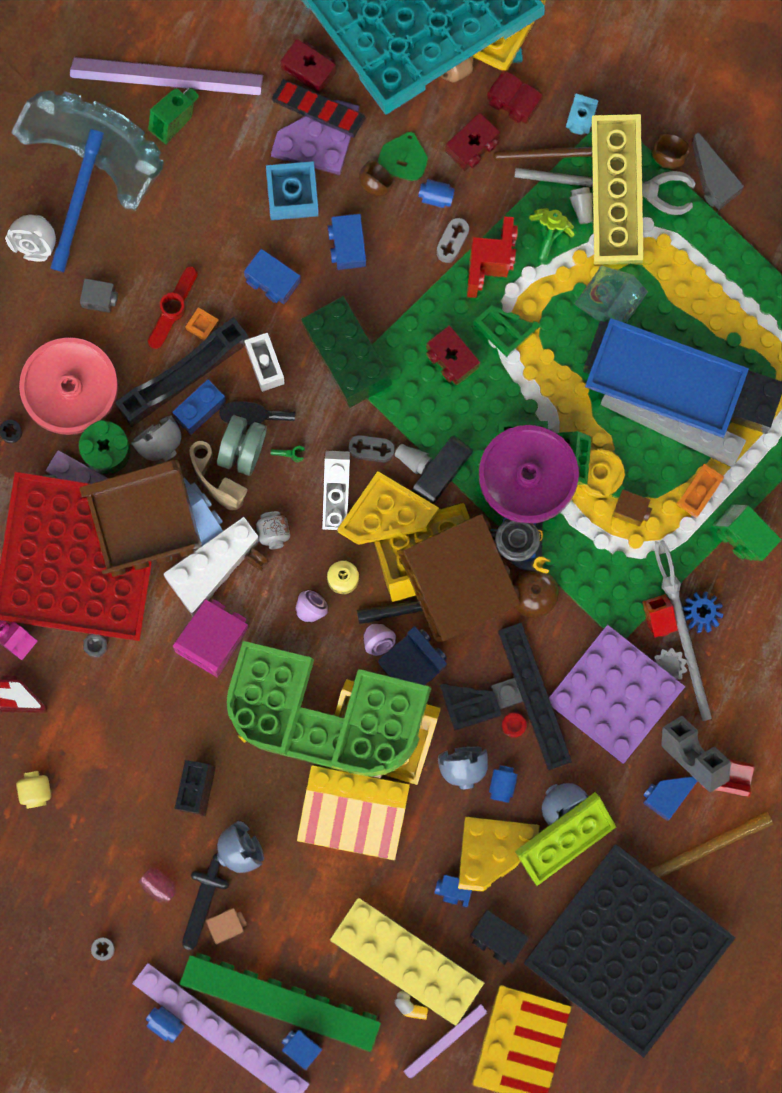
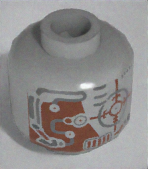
M277 511L262 514L260 516L261 519L256 523L260 543L269 546V549L283 547V543L290 538L287 518L280 515Z

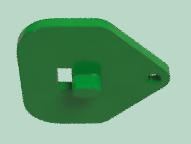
M407 132L384 144L378 158V163L391 176L408 181L419 180L424 174L428 161L426 153L413 132ZM397 161H401L407 163V166L405 167L402 165H398L396 163Z

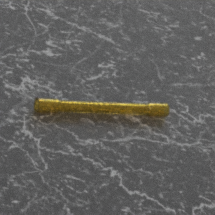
M767 811L747 820L744 824L656 867H651L649 870L661 879L725 846L773 825L772 819Z

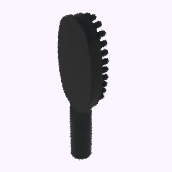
M251 402L226 403L219 411L220 418L226 423L230 422L233 415L245 418L247 425H251L253 422L262 423L264 420L295 421V411L265 410L263 406Z

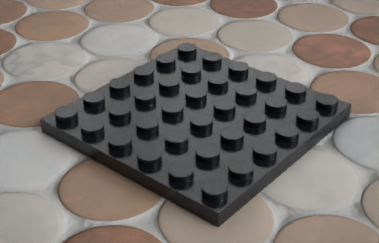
M615 844L528 956L524 964L644 1058L736 937Z

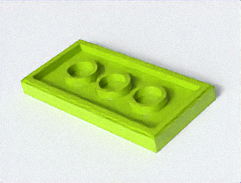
M595 792L517 849L515 853L532 881L538 886L615 829L616 825L601 798Z

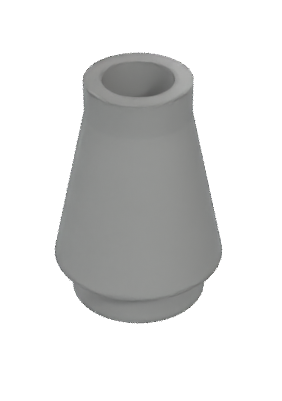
M585 187L570 191V201L578 217L579 224L593 222V193H590V188Z
M401 444L395 452V457L399 458L415 474L423 475L432 463V458L429 457L428 453L407 447L404 444Z

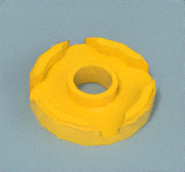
M603 448L590 451L588 484L579 485L580 488L588 495L597 498L608 497L615 493L622 485L625 476L624 466L620 457L614 452ZM603 467L607 471V476L604 479L596 478L593 473L595 468Z

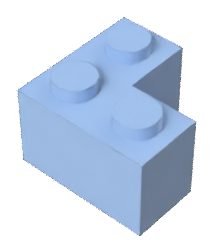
M183 478L203 546L223 532L219 525L222 523V520L215 510L212 512L209 510L208 507L211 506V503L205 494H202L195 483L190 485Z

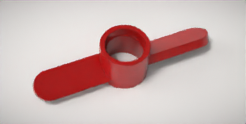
M186 268L173 293H168L162 297L160 301L162 313L148 338V345L151 348H160L174 321L183 317L185 313L184 301L198 275L195 268ZM170 300H176L181 303V309L177 313L170 314L164 310V305Z

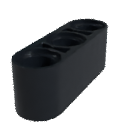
M455 435L452 436L417 481L412 492L434 504L472 455L473 449Z

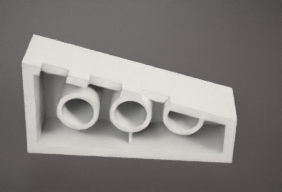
M243 517L196 550V554L189 555L164 573L165 579L192 616L195 615L205 599L209 600L220 585L227 580L233 570L245 559V555L251 552L250 549L258 544V535Z

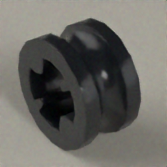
M6 420L0 425V436L7 443H15L20 440L22 429L16 421ZM9 426H13L14 430L17 431L16 435L12 434L13 437H8L5 429H9Z

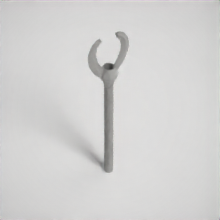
M516 168L515 178L593 187L592 177ZM670 171L662 173L642 183V196L665 213L679 215L688 212L693 207L692 202L684 206H673L657 197L659 185L667 181L681 180L694 188L696 185L694 180L683 172Z
M662 540L660 543L665 549L670 567V576L667 577L659 554V542L655 541V555L663 576L662 589L666 592L673 605L678 632L702 721L712 719L679 598L681 582L674 575V566L669 548Z

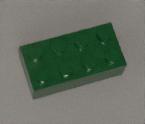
M344 296L301 319L307 335L349 408L392 385L390 375Z

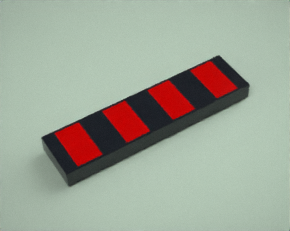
M285 79L281 81L271 98L278 105L353 138L366 119L363 113Z

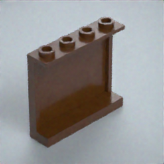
M178 460L79 487L81 496L87 497L107 568L102 570L103 574L111 573L112 577L127 573L126 568L134 566L135 570L150 567V561L157 560L158 564L173 560L171 555L180 553L181 557L196 554V548L202 547Z
M482 514L472 515L470 519L412 546L397 550L436 641L448 640L521 605L518 599L520 597L519 591L514 584L512 585L509 578L510 570L507 564L502 562L495 539L493 540L490 534V523Z

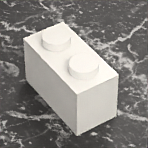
M268 333L245 340V347L261 391L263 392L285 384L284 376Z

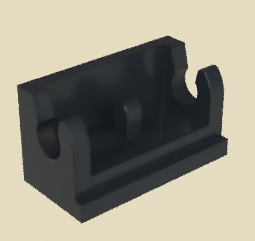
M185 760L175 809L206 816L216 767L206 763Z

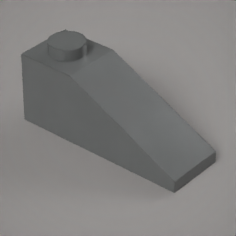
M697 133L692 140V147L705 194L704 197L712 207L715 206L720 210L741 194L744 186L704 138Z

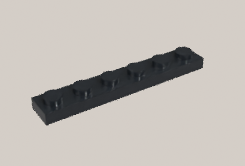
M522 623L499 630L498 634L516 680L547 770L550 771L572 763Z

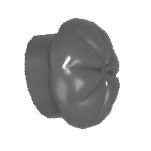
M507 519L499 526L495 542L498 551L505 558L512 561H524L532 557L537 551L540 544V535L533 523H521Z

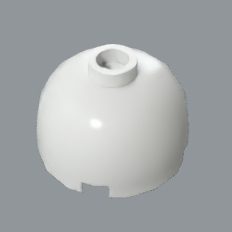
M23 215L15 220L5 238L7 245L12 251L17 253L19 250L25 253L23 258L32 261L47 260L56 242L53 227L44 217L39 215Z

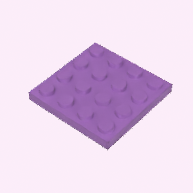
M607 625L552 693L549 700L554 709L624 764L685 686Z

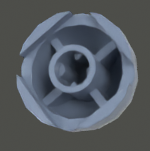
M481 747L455 748L456 753L448 755V751L439 754L438 763L441 775L447 782L459 786L460 789L473 788L474 783L481 781L486 775L488 769L486 749L482 751Z
M573 783L551 786L546 791V796L542 803V814L545 821L550 826L589 796L583 789Z
M237 821L226 828L218 838L217 858L220 864L224 867L227 866L230 870L237 873L250 872L263 864L261 861L264 860L263 850L256 836H253L252 839L247 833L250 828L243 822Z

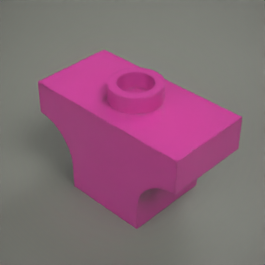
M0 621V644L16 657L23 660L37 643V640L15 622Z

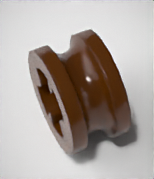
M251 548V554L245 555L244 558L253 567L262 571V565L267 564L269 561L257 550Z

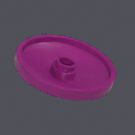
M534 425L513 427L497 435L486 447L479 466V483L486 501L500 515L521 523L543 522L558 515L572 500L579 478L577 459L568 443L555 432Z

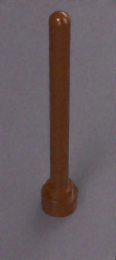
M592 147L497 151L494 153V159L503 161L592 156Z

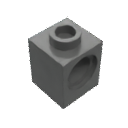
M84 279L80 298L82 308L110 313L112 306H116L118 292H115L114 285L112 283Z

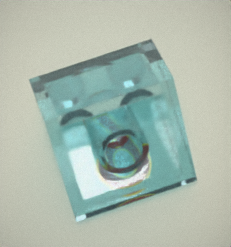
M601 265L575 302V305L598 321L601 320L609 323L610 318L627 324L648 291L634 275Z

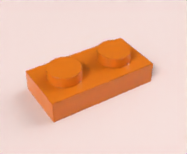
M704 464L677 503V506L698 518L724 479V476Z

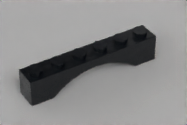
M234 317L231 318L178 363L150 381L135 387L115 402L118 410L130 426L133 427L245 346V340L249 339L248 335Z

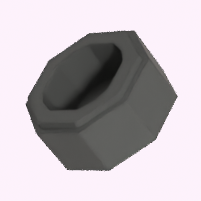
M89 634L84 639L83 650L91 658L101 657L107 651V640L101 635Z

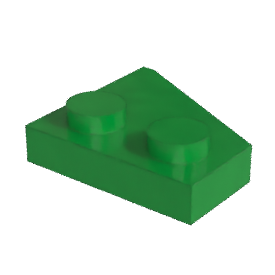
M492 305L473 322V325L506 357L514 352L540 327V324L536 321H533V323L520 319L519 315L506 313Z

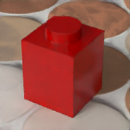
M666 594L642 601L647 625L654 638L667 636L672 632L678 631L673 605Z

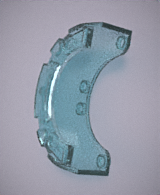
M44 91L27 100L11 132L17 136L20 142L24 144H56L74 150L78 155L84 157V149L90 129L103 132L104 136L99 153L95 159V164L100 169L105 170L115 182L117 198L123 207L133 209L134 211L139 207L164 166V161L159 158L160 150L154 142L147 141L143 137L144 131L107 106L96 101L93 104L81 101V96L73 93L63 92L61 96L55 95L53 91Z

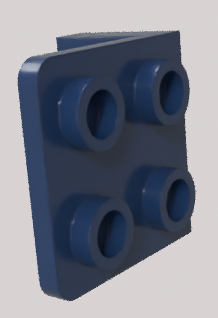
M414 626L407 632V636L379 659V665L389 677L426 685L446 668L447 663L445 660L447 657L438 647L434 649L430 645L429 641L431 638L422 628L418 630Z

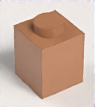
M234 908L206 920L216 944L244 933L243 927L247 925L242 913H236Z

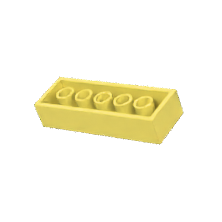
M641 114L592 116L594 265L643 263Z
M360 898L356 900L330 939L334 944L455 1026L484 984Z

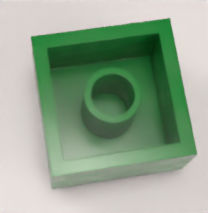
M731 505L712 525L717 530L716 535L723 542H729L734 547L733 553L742 560L763 561L782 540L749 505Z

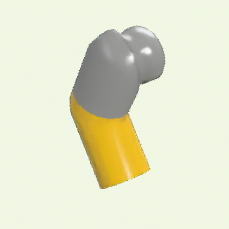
M400 991L397 994L395 1004L404 1016L426 1020L428 1007L413 1005L410 1002V994L405 991Z

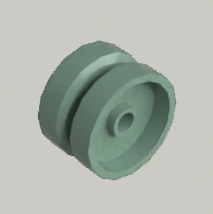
M233 415L221 441L217 465L230 469L238 458L237 471L251 476L263 446L267 426L253 422L246 433L247 420Z

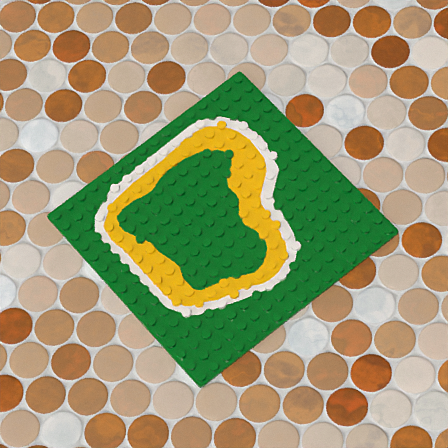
M592 131L575 147H592ZM641 142L642 183L651 180L657 175L672 171L670 168L659 165L653 159L652 151ZM592 156L563 158L550 172L593 178ZM681 180L667 181L660 184L657 197L673 206H684L692 202L693 207L686 213L679 215L665 213L642 196L643 263L594 265L593 222L579 224L578 217L570 201V191L585 188L586 186L539 181L504 215L505 217H514L513 225L518 226L515 247H511V249H516L513 270L508 271L507 277L484 275L482 291L477 292V298L467 297L471 249L463 255L372 344L390 375L392 385L367 398V400L420 451L428 453L432 461L454 435L473 449L472 455L452 482L498 527L503 523V518L505 517L496 512L486 501L479 483V466L486 447L497 436L499 422L548 421V429L555 433L579 431L591 436L590 451L603 448L619 456L624 466L625 476L622 485L615 493L608 497L597 498L588 495L577 485L575 494L567 507L555 517L543 521L542 557L551 560V562H545L543 568L549 570L548 573L551 574L563 591L601 628L604 629L609 625L626 639L646 619L642 601L666 594L662 589L663 576L655 555V541L659 542V554L667 577L670 576V567L665 549L660 543L662 540L669 548L674 566V575L682 583L722 542L716 535L717 530L712 526L731 505H749L754 510L782 481V395L772 426L767 434L732 422L729 423L727 431L746 440L733 467H730L600 405L605 394L586 388L585 385L589 374L583 372L599 322L601 320L609 323L610 318L744 366L749 368V371L782 381V274ZM589 187L590 193H593V187ZM540 208H548L549 211L559 210L562 216L567 217V220L571 221L574 227L572 231L575 236L571 237L563 231L554 239L547 260L538 258L544 238L540 220L531 221L529 219V216L535 215L534 211ZM504 216L482 238L501 240ZM595 284H604L610 289L611 295L609 299H619L621 301L618 305L597 304L590 298V289ZM601 289L597 290L596 296L602 298L604 291ZM491 305L502 309L506 313L519 315L520 319L531 323L536 321L540 324L539 329L508 357L473 325L474 320ZM449 325L480 361L479 368L457 386L453 381L448 382L441 373L443 370L438 363H432L426 355L427 342ZM447 353V360L453 359L455 361L456 355L451 356ZM706 464L724 476V479L698 518H695L677 506V503L702 466ZM597 467L593 471L594 476L598 479H604L607 476V471L603 467ZM622 490L650 499L648 507L652 508L648 521H642L640 527L612 517Z

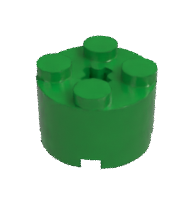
M100 420L88 426L80 437V454L86 466L100 474L116 473L127 464L130 457V445L125 432L118 425ZM108 444L110 449L108 451L102 450L101 452L100 447Z

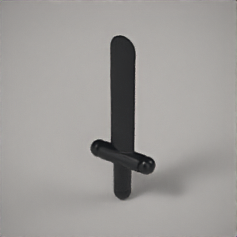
M218 853L213 855L207 873L197 870L191 873V878L201 882L182 940V945L187 950H192L197 946L215 888L225 890L229 887L227 880L216 877L220 867V862L217 858Z

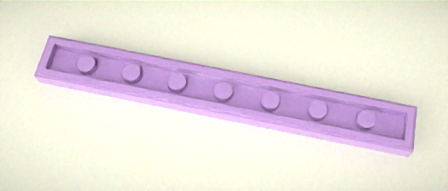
M74 58L70 69V77L254 95L261 94L263 75Z

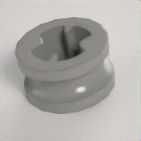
M98 938L91 947L92 955L97 960L102 961L110 959L115 951L112 941L106 938ZM101 942L102 945L105 942L109 945L107 948L109 953L106 956L104 954H101V956L97 954L99 950L97 945Z

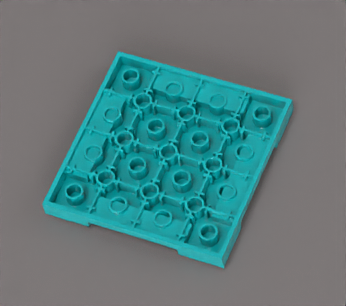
M302 0L305 6L311 9L356 70L360 81L385 115L425 91V85L501 37H504V39L509 38L545 15V6L541 0Z

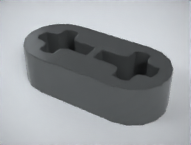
M355 436L349 442V452L356 459L383 463L393 458L394 445L390 440L383 438ZM358 442H363V446L369 447L370 450L362 449L361 453H357L356 448L352 447L357 445ZM382 445H386L387 450H390L391 452L386 453L385 456L382 457L380 456L381 453L379 451H374L373 448L381 449Z

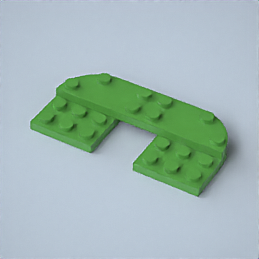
M246 641L242 642L227 694V710L237 733L250 744L268 752L362 776H379L390 773L402 766L415 751L420 739L418 738V733L431 691L429 686L358 669L345 717L341 718L301 708L314 663L313 658Z

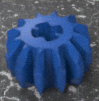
M695 592L693 600L686 598L685 602L688 606L682 607V611L688 613V615H685V620L691 621L687 628L692 629L696 625L697 633H701L703 627L707 633L711 632V625L718 627L719 622L716 619L723 617L721 612L716 611L722 608V604L714 605L713 602L717 599L715 595L708 600V592H703L702 598ZM701 607L705 608L704 612H708L703 618L699 616L700 613L697 614Z

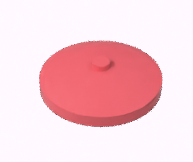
M60 338L42 345L31 354L22 369L19 389L26 411L38 425L54 433L71 435L83 433L88 426L97 421L104 420L109 415L117 398L118 380L112 362L99 347L79 338Z

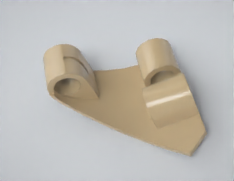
M195 442L190 448V456L196 475L203 488L223 507L229 510L239 509L243 505L247 488L226 477L218 489L209 484L203 475L212 461V449L207 442ZM198 449H206L208 454L205 458L199 459L195 457V452Z

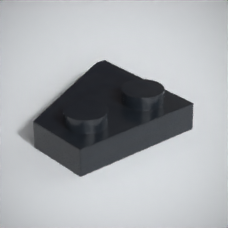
M448 684L440 685L454 731L502 716L494 692L449 686Z

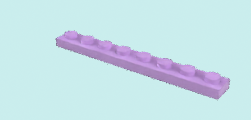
M147 963L133 982L136 987L277 1093H304L310 1085L149 963Z

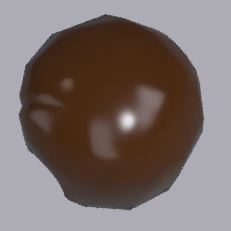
M661 134L652 147L653 159L662 167L670 169L682 166L690 152L687 142L672 134Z
M369 160L359 172L362 188L371 195L384 196L395 184L391 174L373 160Z

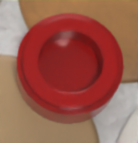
M519 713L506 715L502 721V731L510 738L520 737L527 727L525 718Z

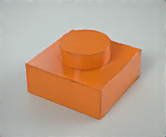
M198 307L185 328L202 340H206L218 325L219 319Z

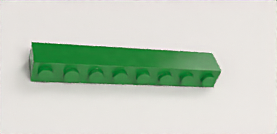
M197 953L196 957L190 955L180 985L355 1047L372 1051L381 1024L376 1021L378 1016L363 1011L361 1016L352 1013L354 1008L339 1003V1006L335 1007L329 1005L330 999L315 995V998L312 999L305 996V990L292 986L291 990L281 988L282 982L268 978L267 982L257 979L259 975L257 973L244 969L242 974L233 971L235 966L221 961L220 965H216L210 962L211 957L200 953Z

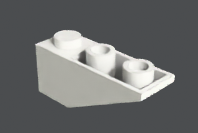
M326 451L323 529L337 530L348 514L350 452Z

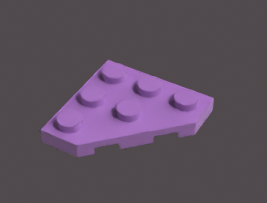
M335 100V102L359 112V106ZM305 116L277 132L271 157L294 163L314 161V168L340 175L351 136Z

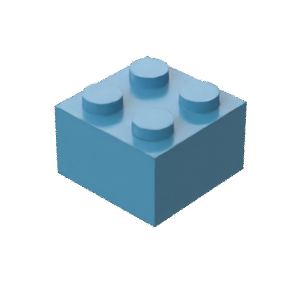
M314 161L266 165L271 220L318 216Z

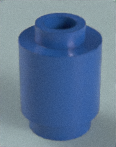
M427 179L426 184H421L418 197L423 198L422 203L442 208L444 206L450 207L455 188L449 187V184Z
M499 765V770L493 769L489 788L491 793L490 799L510 802V797L514 795L518 774L513 773L514 768Z
M162 1006L159 1010L154 1007L146 1018L149 1022L147 1028L163 1040H169L172 1043L185 1027L180 1023V1019Z

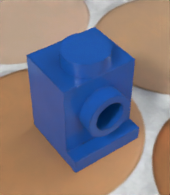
M444 875L443 880H437L434 894L443 896V901L457 905L458 901H462V907L467 908L472 890L459 889V878Z

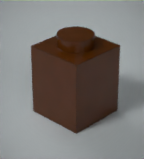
M622 490L612 517L640 527L642 521H648L652 508L648 507L650 499Z

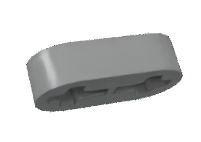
M456 218L448 224L437 246V257L442 262L450 263L457 258L469 233V225L465 220ZM460 225L464 233H459L455 239L453 238L454 229L452 227L457 228ZM449 243H452L451 252L453 254L443 255L444 250L442 248L446 249Z

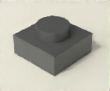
M515 678L491 686L500 710L523 702Z

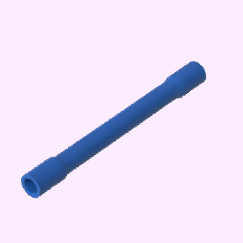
M90 129L84 149V157L50 269L65 272L70 254V246L84 197L104 136L103 132Z

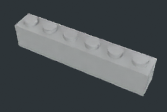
M604 395L600 404L730 467H733L746 442L745 439L726 431L724 438L608 395Z

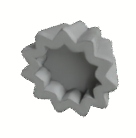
M673 648L668 652L662 649L661 655L654 657L655 663L675 679L681 680L682 673L687 672L684 666L687 660L682 658V652L675 653Z

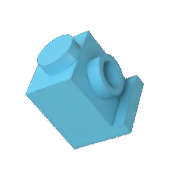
M575 94L566 128H569L575 134H589L592 116L595 115L599 100ZM578 112L585 114L586 116L581 117L578 115Z

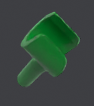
M296 446L293 450L271 449V455L291 457L294 462H301L304 458L296 457L295 451H305V448Z

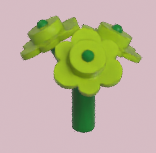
M540 208L535 210V215L529 216V219L531 221L540 220L544 238L538 258L547 260L554 239L563 231L571 237L575 236L572 231L574 227L571 221L567 220V217L562 216L559 210L549 211L548 208Z

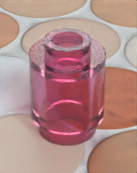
M152 867L148 869L139 881V884L143 886L142 889L160 904L163 901L168 903L177 892L174 889L176 884L160 870H154Z

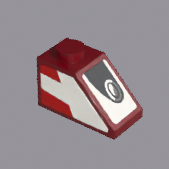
M2 676V680H0V712L47 713L45 705L21 680H17V676Z

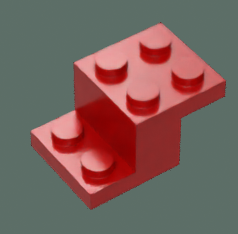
M504 216L501 240L473 237L467 297L477 298V292L483 289L484 275L507 277L508 271L513 270L516 249H511V247H515L518 226L513 225L514 217Z

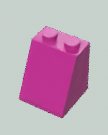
M205 599L173 645V648L178 655L218 678L248 630V624L245 623L246 618L234 612L231 615L224 611L225 606L213 599L212 602H209Z

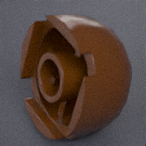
M525 570L517 575L512 582V585L514 584L519 591L520 597L518 599L521 604L514 608L525 617H543L553 610L558 601L559 590L557 582L549 573L545 574L538 570Z

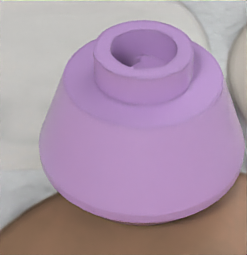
M310 590L303 591L299 594L296 604L297 616L304 622H314L327 614V603L318 593Z
M383 624L370 625L364 634L366 652L375 656L388 652L395 644V633Z

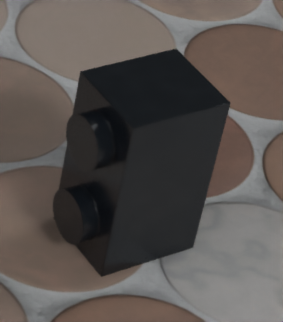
M488 910L485 911L470 934V937L474 939L472 944L483 951L487 947L495 953L493 958L506 965L507 961L511 964L514 963L529 937Z

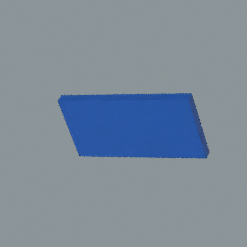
M610 318L585 387L724 438L749 368Z

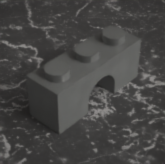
M683 716L663 727L661 746L705 789L712 792L729 781L731 761L715 746L705 752L698 741V730Z

